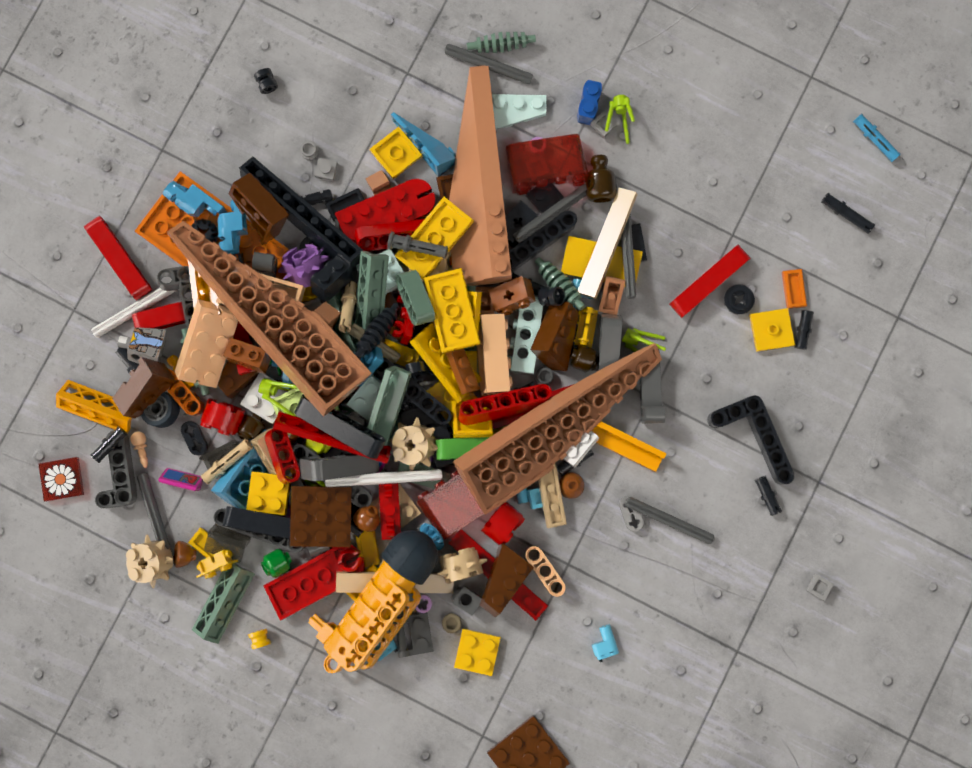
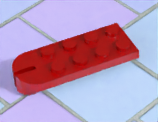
M411 179L340 210L335 215L343 233L356 243L354 231L358 227L417 220L428 215L434 208L435 194L434 192L431 193L432 187L426 181ZM425 192H426V193H430V194H428V195H426V196H424V197H421V198H419V199L417 198V196H419V195H421V194H423V193H425Z
M351 544L350 547H334L263 585L279 620H284L336 592L337 571L364 572V557H359L350 564L346 562L361 554V551Z

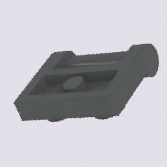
M428 613L410 615L406 622H409L413 648L407 649L403 625L397 633L400 650L398 651L399 658L434 651Z

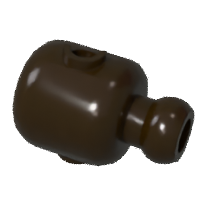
M594 155L590 160L593 170H590L585 175L587 198L594 203L612 201L617 193L615 174L606 167L608 164L606 155Z

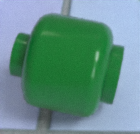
M276 549L263 556L261 566L267 576L276 578L289 571V563L292 560L288 552L284 553L281 549Z

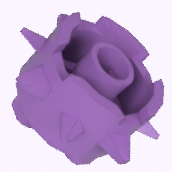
M305 244L306 248L300 250L295 247L282 257L284 260L281 262L283 267L278 269V272L286 274L283 278L284 280L288 278L290 282L303 285L305 288L311 286V277L325 267L323 262L328 259V256L320 255L323 251L322 249L318 250L312 244Z

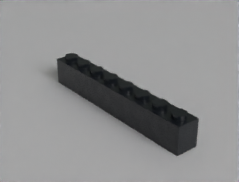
M252 156L239 167L241 178L251 173L272 194L273 198L286 209V212L289 214L288 221L331 258L334 259L336 256H339L352 266V271L356 269V265L360 264V254L363 249L255 157Z

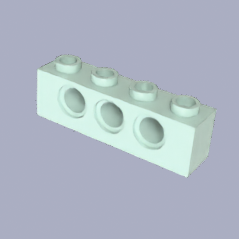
M535 297L536 301L531 303L529 307L515 310L519 311L518 319L514 318L513 330H516V336L511 337L510 348L514 349L513 356H509L511 359V373L532 376L534 374L536 355L530 349L540 328L543 310L538 297ZM525 312H530L533 315V319L526 321L522 315ZM528 331L531 337L528 340H524L520 337V333ZM524 349L528 352V356L525 359H521L518 357L517 352Z

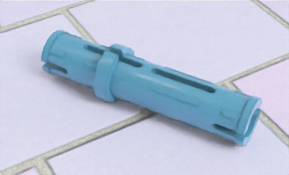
M862 113L853 121L864 133L863 136L865 138L868 137L891 162L901 154L876 129L877 126L875 124L872 125ZM864 124L876 135V137H874V136L865 128ZM877 139H880L889 151Z

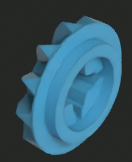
M423 523L420 531L427 534L433 540L437 550H441L444 547L443 537L434 526Z

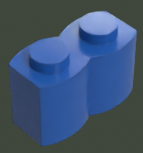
M587 80L584 84L577 113L578 123L591 125V122L595 120L602 92L601 82Z

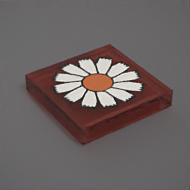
M79 457L38 464L44 502L84 495Z

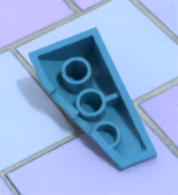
M393 112L391 114L392 121L406 134L438 177L455 165L456 154L451 147L447 148L442 142Z
M254 447L230 466L211 490L222 500L236 508H247L252 471L267 473L268 471Z

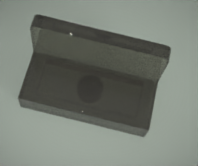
M232 440L200 456L199 459L205 463L208 470L216 460L219 461L239 445V442Z
M215 523L208 532L204 551L216 554L224 549H230L233 554L232 560H238L237 563H240L251 537Z

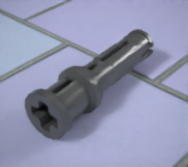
M392 231L389 235L388 249L393 247L402 249L406 253L411 250L444 259L447 256L448 246L415 240L410 235L406 237L396 235Z

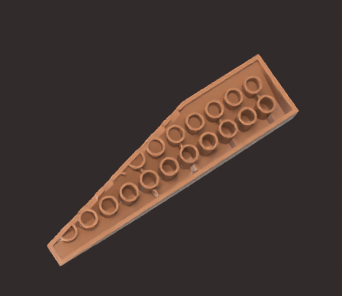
M476 66L469 69L449 198L450 202L474 220L473 224L451 249L453 270L462 268L466 286L503 283L512 280L488 66Z
M182 221L167 231L173 242L228 310L323 417L337 407L372 374L319 314L304 307L303 303L291 298L283 289H278L270 280L248 265L239 262L235 256L226 253L219 245L206 239L202 233L186 222Z
M653 343L582 379L454 460L453 463L482 512L485 515L551 472L555 468L553 465L559 459L562 461L567 456L566 452L570 447L576 446L581 441V436L585 432L589 433L611 411L610 408L615 403L618 404L623 399L622 396L629 389L632 390L637 385V381L642 376L645 377L662 360L657 345Z

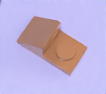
M382 170L365 178L374 195L392 188Z
M606 276L598 312L617 315L625 280Z
M476 287V292H482L480 315L494 314L489 290L494 287Z

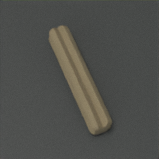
M354 323L349 334L360 340L365 330ZM381 342L377 346L382 349L383 357L389 359L392 363H396L399 360L400 353L385 343Z

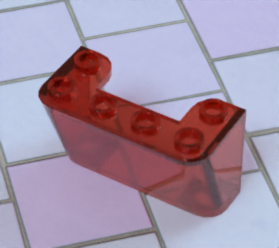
M579 134L509 144L505 148L512 194L525 195L531 190L532 186L545 187L548 183L554 182L559 185L566 183L567 180L574 187L582 186L589 175Z
M458 471L452 473V478L447 482L443 479L435 484L434 487L436 489L432 492L426 490L417 496L419 500L416 503L430 524L441 534L443 540L484 514Z

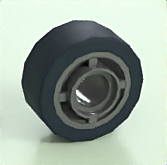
M163 392L155 403L147 406L141 417L148 425L159 428L169 427L178 418L180 406L169 393Z

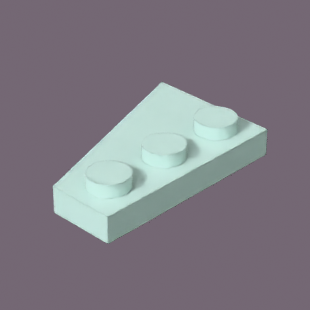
M492 94L496 130L546 116V95Z

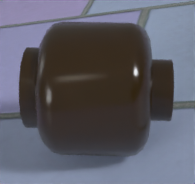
M579 345L576 349L573 348L570 354L571 366L585 373L590 370L593 371L599 360L597 352L585 345Z
M255 413L252 416L244 415L238 427L237 436L242 440L247 439L250 442L265 429V425L262 423L263 419Z

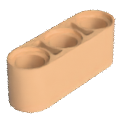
M537 546L528 547L525 552L526 560L534 567L533 570L552 596L559 597L563 595L566 589L565 584L545 554ZM533 549L539 551V558L536 560L529 558V552ZM542 566L550 567V574L548 576L540 574ZM554 582L561 583V590L559 592L551 590V585Z

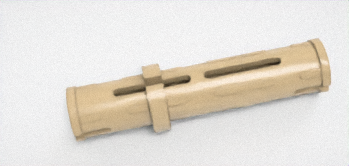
M353 281L350 282V287L349 283L345 286V291L341 298L343 304L338 329L343 333H346V327L347 333L351 331L354 305L357 302V283Z
M244 439L243 442L222 459L216 460L213 466L201 475L203 481L210 484L219 475H224L230 466L253 449L252 444L247 439Z

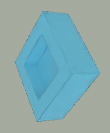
M539 487L527 490L530 508L543 507Z

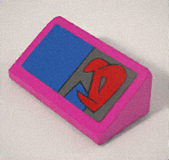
M167 468L161 474L158 481L192 491H199L203 479L198 475Z

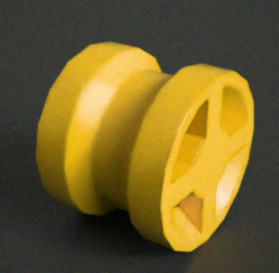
M267 628L248 634L252 641V650L271 644L270 639L267 638Z

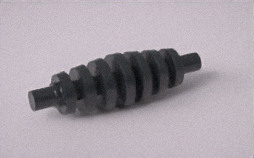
M394 303L391 308H385L369 323L356 345L358 350L355 355L359 360L364 354L369 355L387 337V334L398 318L399 304Z

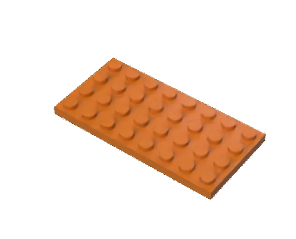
M181 171L174 178L173 181L188 189L194 184L227 210L226 213L233 212L231 207ZM162 194L135 229V232L181 266H189L188 259L173 242L167 231L182 221L191 226L194 221L201 219L210 220L218 229L219 214L213 215L205 208L199 217L190 216L176 206L175 202H171ZM247 219L248 235L240 236L239 253H243L245 264L252 268L254 252L274 254L278 260L276 278L284 280L283 278L286 274L279 273L278 269L283 267L281 264L284 261L282 257L290 250L274 238L262 245L259 241L262 239L256 229H251L249 226L251 222ZM199 228V232L205 236L207 230L203 231ZM218 237L216 244L219 245V242L223 240Z

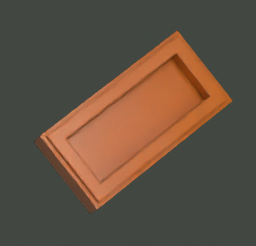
M802 269L783 271L782 279L786 308L806 307L807 301Z

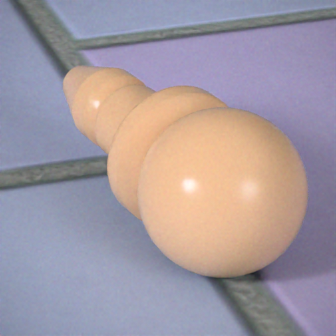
M137 431L131 435L130 441L135 446L134 450H138L141 464L144 468H147L148 458L144 449L147 447V444H145L146 436L144 433Z

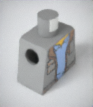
M136 327L131 338L119 337L118 347L128 349L129 361L140 364L138 360L140 357L160 362L166 343V330Z

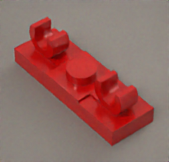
M401 296L397 298L399 303H403ZM402 307L400 312V318H403L402 322L395 321L393 325L398 327L400 331L394 330L392 336H401L400 343L407 345L412 338L414 325L410 320L406 307Z
M399 483L379 484L382 540H389L401 533Z

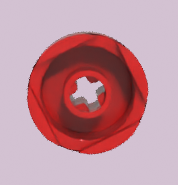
M208 398L200 425L209 429H218L219 433L227 436L229 434L235 436L238 433V427L246 411L226 402L217 403L216 399Z
M506 501L493 513L481 529V532L496 544H505L514 535L511 531L519 528L525 521L522 513Z

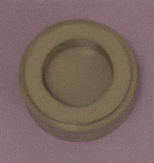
M449 613L444 616L442 627L447 633H456L461 627V619L457 614Z

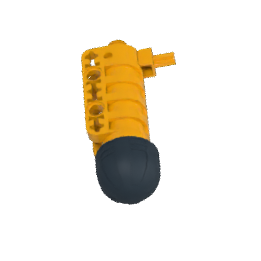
M407 530L397 534L390 541L381 554L384 559L383 563L344 615L339 625H336L334 622L326 623L317 614L309 618L308 623L319 632L316 638L324 644V648L328 653L324 661V668L328 673H337L343 668L350 672L372 668L421 600V595L414 586L416 584H424L434 570L438 559L436 545L427 534L418 530ZM409 594H413V601H409ZM403 611V617L398 619L397 616ZM379 642H380V643H381L380 649H379V650H375L374 648H375V647L379 644ZM332 659L338 662L335 670L330 667Z

